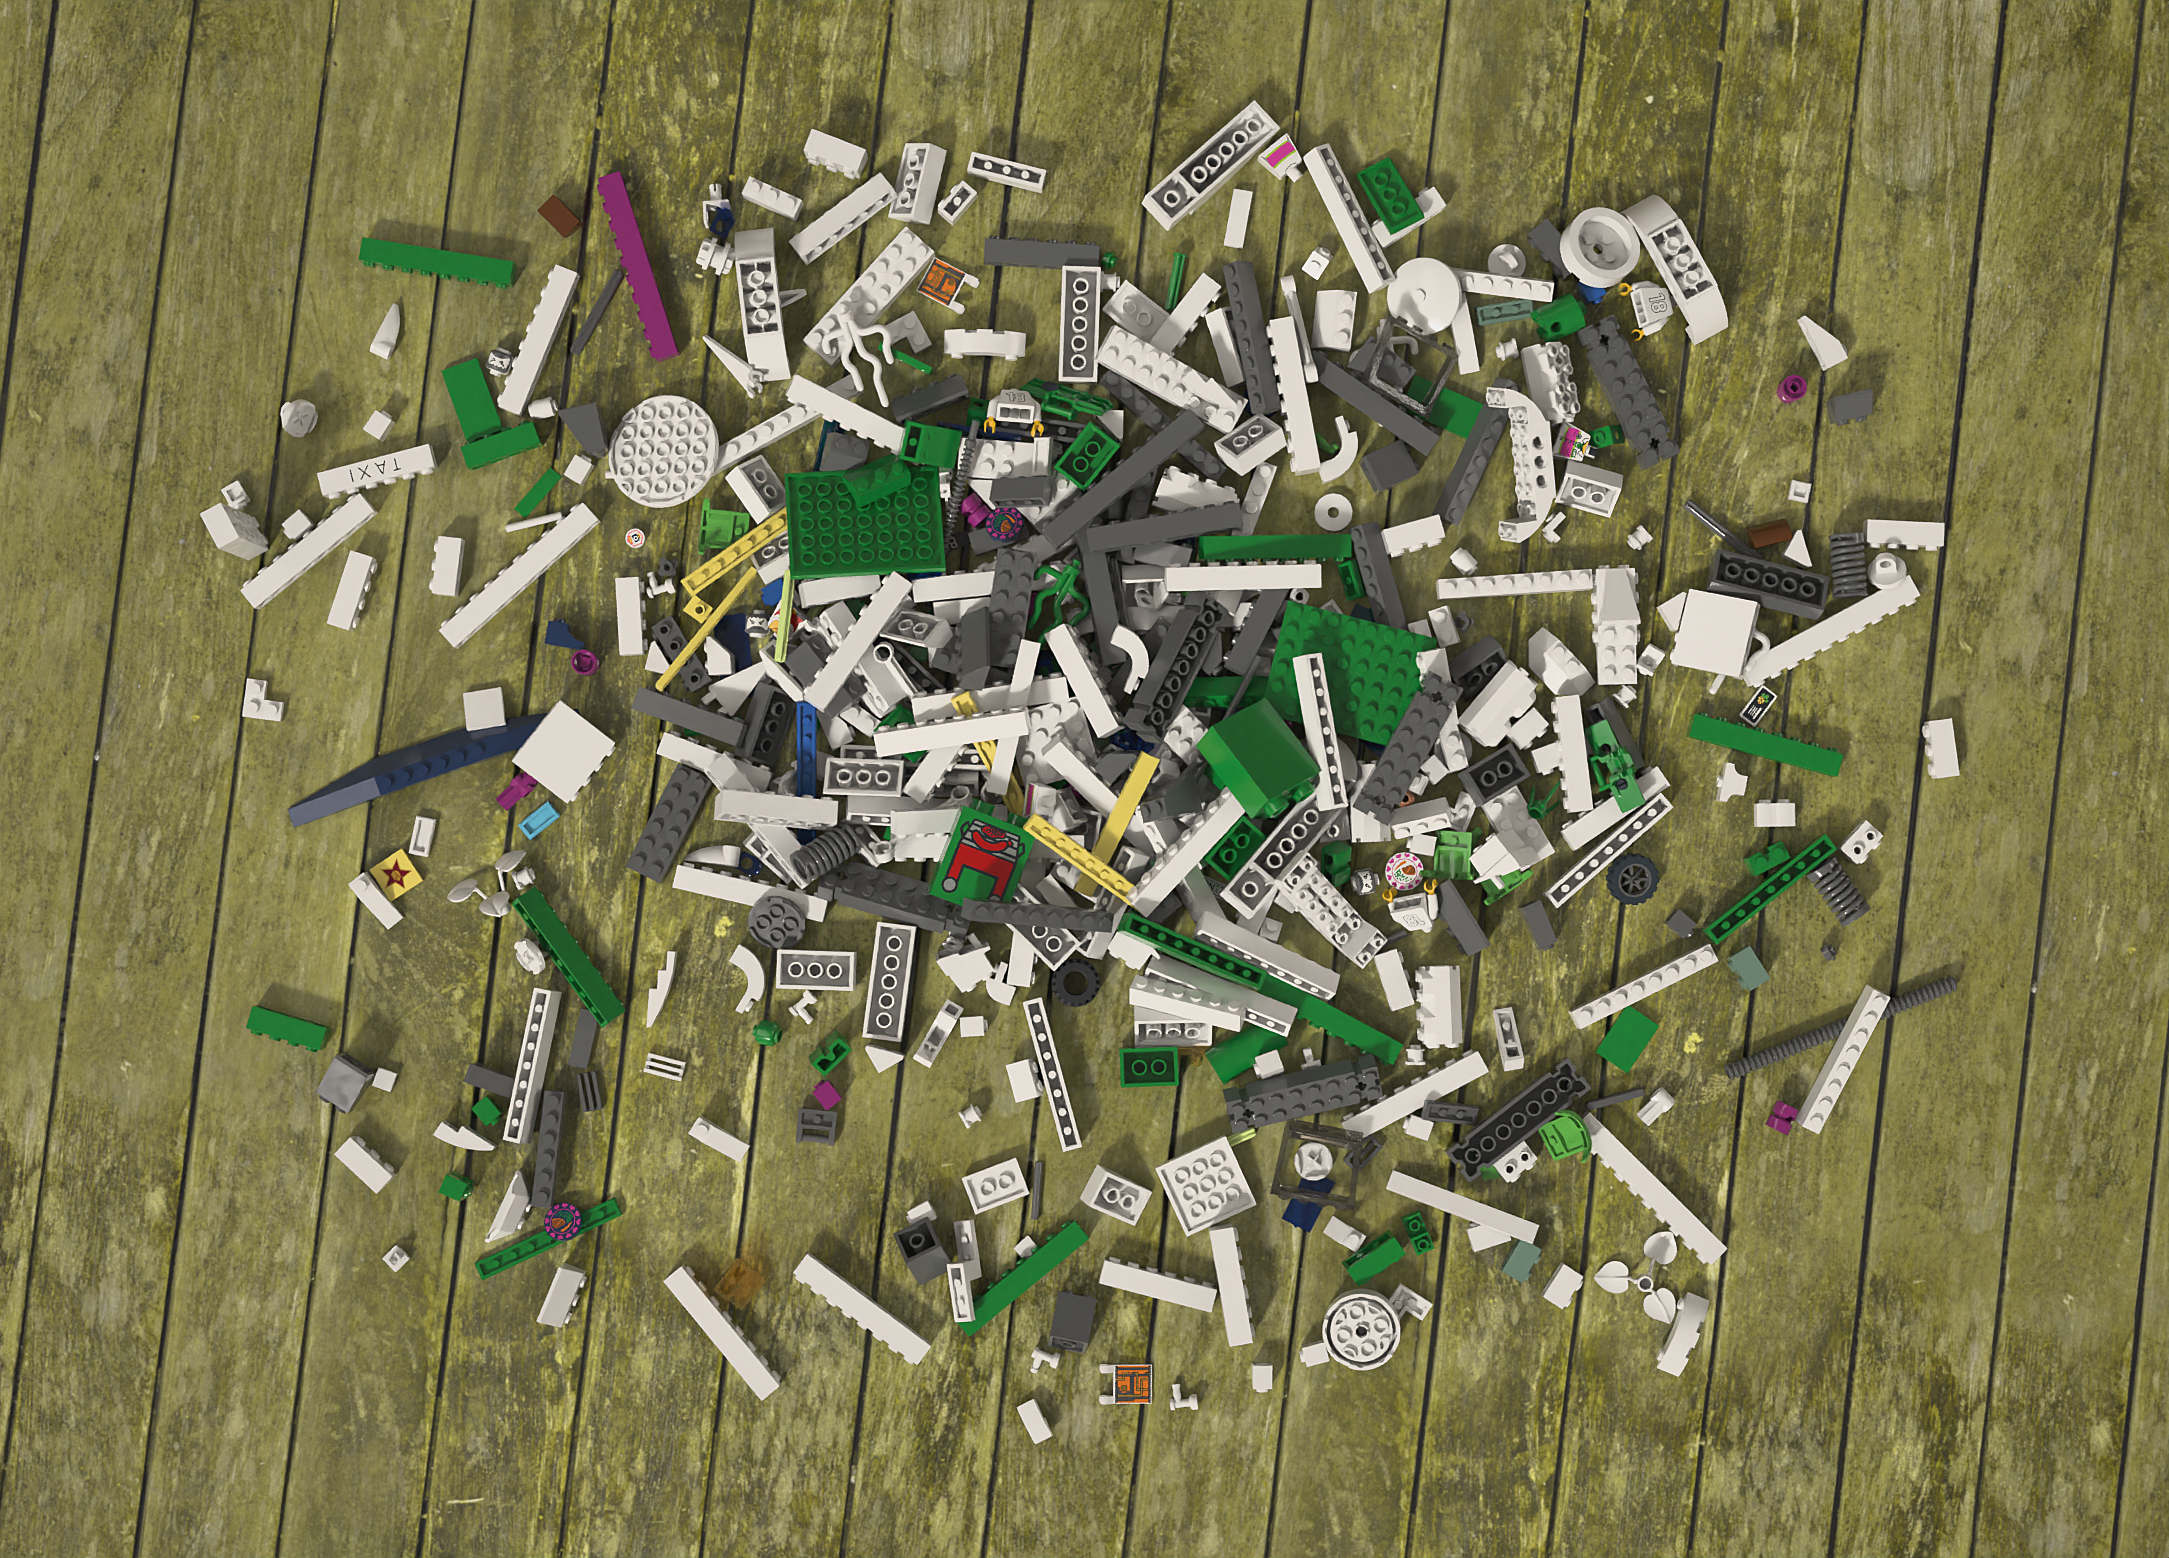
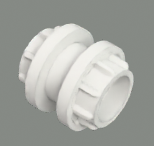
M713 237L712 240L705 238L700 247L696 262L702 265L701 269L706 270L709 265L716 268L715 274L720 275V273L728 274L735 258V249L731 248V244L727 242L724 247L717 245V238Z

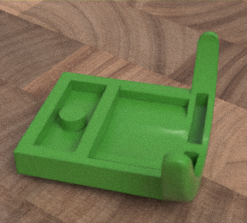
M704 498L698 554L704 555L706 548L725 550L748 534L750 513L710 509V498Z
M1436 830L1434 870H1420L1419 875L1433 878L1474 880L1473 864L1469 858L1474 854L1475 833Z
M1473 865V873H1475L1477 879L1480 874ZM1517 869L1506 875H1499L1505 884L1500 890L1491 879L1479 882L1489 896L1484 900V903L1490 905L1532 876L1533 871L1529 869L1521 874Z
M1560 1110L1555 1112V1115L1561 1116L1550 1120L1538 1130L1553 1160L1557 1161L1583 1151L1581 1162L1585 1163L1592 1150V1138L1585 1122L1574 1111Z

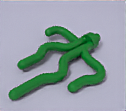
M1075 558L1071 565L1066 564L1062 572L1047 565H1042L1034 571V581L1039 580L1043 573H1047L1058 580L1054 586L1046 588L1036 595L1033 613L1026 624L1027 630H1031L1042 611V600L1049 595L1059 592L1053 603L1055 621L1043 631L1037 643H1041L1039 653L1047 641L1044 634L1062 624L1063 617L1060 606L1068 592L1073 598L1082 602L1084 606L1081 612L1074 615L1069 625L1076 627L1090 613L1091 602L1089 598L1078 592L1074 587V581L1080 572L1077 568L1081 563Z

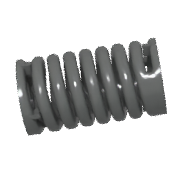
M1843 533L1828 536L1830 540L1829 547L1832 549L1830 551V556L1832 557L1830 563L1833 564L1831 566V571H1833L1831 577L1834 579L1832 580V585L1834 586L1832 588V597L1834 599L1868 596V592L1864 588L1867 586L1866 582H1851L1867 578L1866 574H1855L1866 572L1865 567H1852L1865 565L1866 561L1864 559L1850 560L1864 558L1865 553H1848L1865 549L1864 545H1855L1864 542V533Z
M840 822L836 827L831 828L830 831H826L817 839L801 847L800 850L790 854V861L798 876L805 883L809 884L812 882V879H817L819 875L825 874V871H830L831 867H836L837 863L841 864L849 856L852 857L855 853L861 851V844L852 828L847 823ZM845 832H847L852 837L855 843L854 845L849 836Z
M1831 856L1810 870L1806 876L1811 883H1815L1814 888L1819 889L1818 893L1823 895L1822 899L1824 901L1829 900L1826 905L1832 907L1831 912H1838L1835 918L1838 919L1843 927L1859 919L1871 907L1866 900H1863V895L1859 894L1858 888H1855V884L1846 875L1847 872L1842 869V865L1837 863V858Z

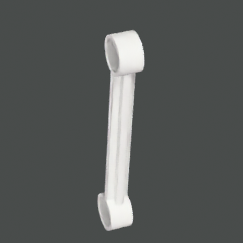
M1293 275L1281 277L1282 290L1286 298L1289 314L1293 316L1306 384L1318 381V374L1313 362L1296 294Z
M880 642L873 651L874 658L880 663H885L911 700L912 696H915V693L919 691L894 658L893 646L888 642ZM880 646H885L890 650L888 658H881L877 654V649Z
M966 786L954 788L951 792V798L939 807L968 806L972 802L969 788ZM961 795H966L963 798L957 799ZM916 834L909 835V838H897L896 836L889 842L880 841L876 843L873 847V853L877 861L880 863L891 861L895 855L894 851L916 836ZM883 850H888L887 852H885V853H883V854H879V853L882 852Z

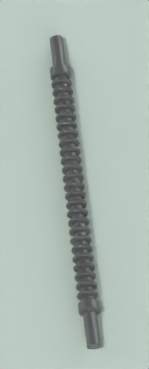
M975 420L972 421L968 439H965L964 445L966 448H963L965 452L962 453L963 459H960L962 464H959L960 469L957 470L959 475H956L958 479L955 480L956 485L953 486L955 488V491H952L954 495L951 496L952 501L949 502L951 506L948 507L949 512L946 513L948 517H945L947 520L944 523L945 528H943L945 555L948 554L947 549L950 548L948 546L951 543L949 539L953 537L951 535L954 532L952 528L955 527L954 522L957 521L955 517H958L956 512L959 511L958 506H961L959 501H962L960 497L963 496L962 490H965L963 485H966L965 480L968 479L966 474H969L967 470L970 469L969 464L972 463L970 461L973 458L971 454L975 452L973 448H976L977 444L975 439L980 422ZM932 572L933 575H931L930 577H935V573H942V572ZM933 601L926 602L925 606L932 608Z

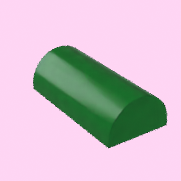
M1250 1023L1243 1027L1240 1032H1235L1205 1051L1204 1054L1223 1085L1253 1068V1064L1256 1063L1255 1057L1274 1050L1278 1052L1288 1046L1289 1043L1285 1036Z

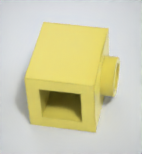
M694 595L684 608V611L704 625L715 609Z

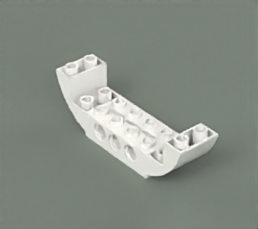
M1653 194L1620 212L1637 230L1689 324L1685 330L1694 346L1728 327V318L1722 296L1717 287L1718 285L1681 218L1679 219L1673 209L1662 198Z
M774 228L735 232V263L748 363L753 370L760 371L764 375L762 382L791 379L789 359L786 353L774 247H776Z
M1487 387L1486 400L1489 407L1509 408L1508 415L1511 419L1510 435L1513 440L1512 455L1515 462L1514 475L1516 476L1517 484L1515 491L1518 495L1517 511L1519 518L1499 521L1498 533L1501 540L1520 543L1530 537L1540 527L1550 510L1553 498H1556L1550 421L1545 420L1539 408L1525 395L1506 388Z
M1300 850L1275 878L1274 881L1278 885L1277 888L1318 932L1363 969L1388 940L1377 928L1364 921L1315 867L1318 864L1307 851Z

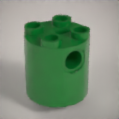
M1571 293L1554 299L1552 302H1548L1530 312L1533 322L1537 323L1538 326L1536 332L1540 339H1544L1545 343L1556 342L1586 326L1584 315L1587 314L1586 307L1581 300L1576 301Z

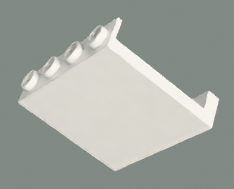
M1689 589L1684 602L1685 609L1681 614L1679 622L1681 623L1680 630H1677L1675 634L1676 646L1670 654L1671 663L1677 667L1679 665L1728 675L1742 680L1760 604L1754 601Z
M559 699L514 755L512 762L566 803L570 800L573 802L580 793L578 792L579 788L582 785L585 787L591 780L590 774L594 770L597 772L604 763L602 759L606 755L609 757L615 750V741L611 740Z

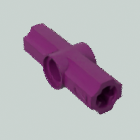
M522 772L510 782V786L496 800L508 811L521 798L530 794L539 781L527 772Z

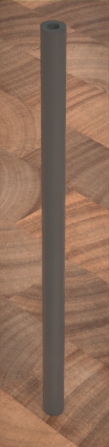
M1255 655L1222 720L1234 714L1263 659L1262 657ZM1205 757L1204 761L1194 772L1197 784L1208 764Z

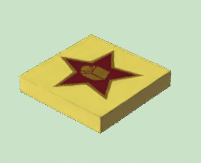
M400 849L370 869V872L390 902L424 881L403 849Z

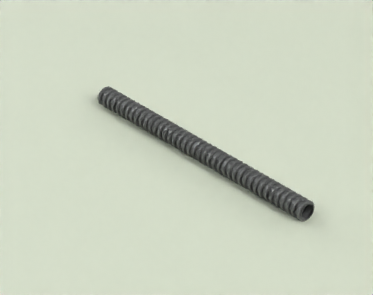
M1948 975L1947 978L1943 977L1941 981L1936 980V983L1931 982L1930 985L1926 984L1925 987L1916 988L1913 992L1908 991V994L1903 993V996L1893 997L1891 1001L1889 1000L1879 1020H1884L1885 1017L1890 1018V1015L1895 1016L1896 1013L1900 1014L1902 1010L1905 1012L1907 1008L1912 1009V1006L1918 1007V1004L1923 1005L1924 1002L1928 1003L1929 1000L1933 1001L1935 997L1940 998V995L1945 996L1946 993L1950 994L1951 991H1957V984L1954 978ZM1850 1015L1847 1018L1843 1017L1841 1020H1836L1835 1023L1831 1022L1830 1025L1825 1024V1027L1815 1028L1813 1032L1810 1030L1808 1034L1803 1033V1036L1797 1035V1038L1787 1039L1785 1043L1782 1041L1780 1045L1775 1044V1047L1770 1046L1769 1049L1760 1050L1757 1054L1753 1053L1752 1056L1747 1055V1058L1737 1059L1735 1063L1732 1061L1730 1065L1725 1064V1072L1729 1079L1734 1080V1077L1744 1076L1746 1072L1749 1074L1751 1070L1756 1071V1068L1762 1069V1066L1772 1065L1774 1061L1777 1063L1779 1059L1784 1060V1057L1789 1058L1790 1055L1799 1054L1802 1050L1806 1051L1807 1048L1812 1049V1046L1822 1045L1824 1041L1827 1043L1829 1039L1839 1038Z

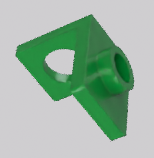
M971 397L965 431L970 432L972 421L975 420L980 422L977 433L984 434V422L986 421L990 400ZM975 403H981V404H983L984 406H983V407H978V406H975L974 404H975Z
M1620 424L1609 425L1587 432L1591 436L1589 440L1590 445L1598 449L1625 443ZM1615 430L1618 433V439L1615 436Z

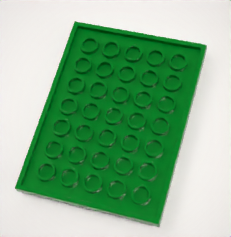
M938 466L907 467L911 473L910 485L859 508L842 480L843 475L854 470L784 473L790 580L892 574L893 571L897 574L946 571Z
M1288 600L1263 699L1267 698L1282 719L1304 724L1293 658L1322 653L1335 733L1386 746L1415 691L1421 692L1423 689L1420 684V668L1416 664L1417 652L1435 649L1438 639Z

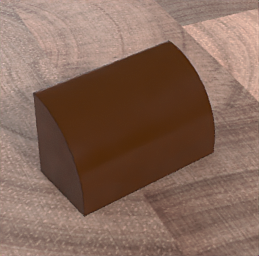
M554 194L537 210L563 238L571 236L583 225L582 221Z
M1784 518L1746 528L1753 550L1793 539L1790 527Z

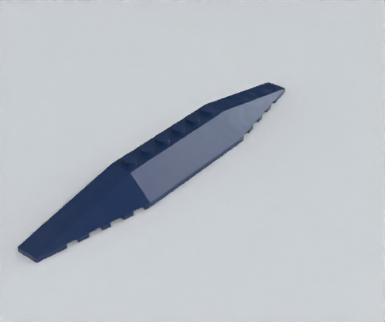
M577 708V709H572V710H574L576 713H578V714L580 715V712H579V709H578V708ZM548 713L506 718V725L472 731H468L465 727L373 759L289 808L288 812L293 827L307 824L396 793L413 785L519 750Z

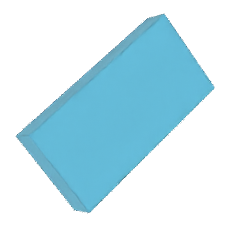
M547 801L518 826L529 840H532L556 821L560 814Z

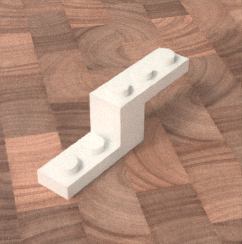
M974 1219L953 1222L959 1260L947 1264L955 1322L975 1320L970 1281L982 1277Z

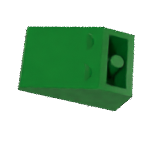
M905 419L897 457L916 463L954 469L962 431Z

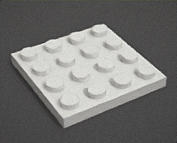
M1076 695L1069 697V700L1046 703L1028 708L1032 730L1028 735L1019 736L1015 753L1025 790L1027 781L1048 784L1065 779L1043 758L1041 750L1058 734L1062 738L1066 737L1072 743V748L1075 751L1079 750L1082 752L1089 764L1097 765L1095 762L1097 756L1085 713Z
M1225 1135L1155 1166L1186 1236H1190L1257 1205Z

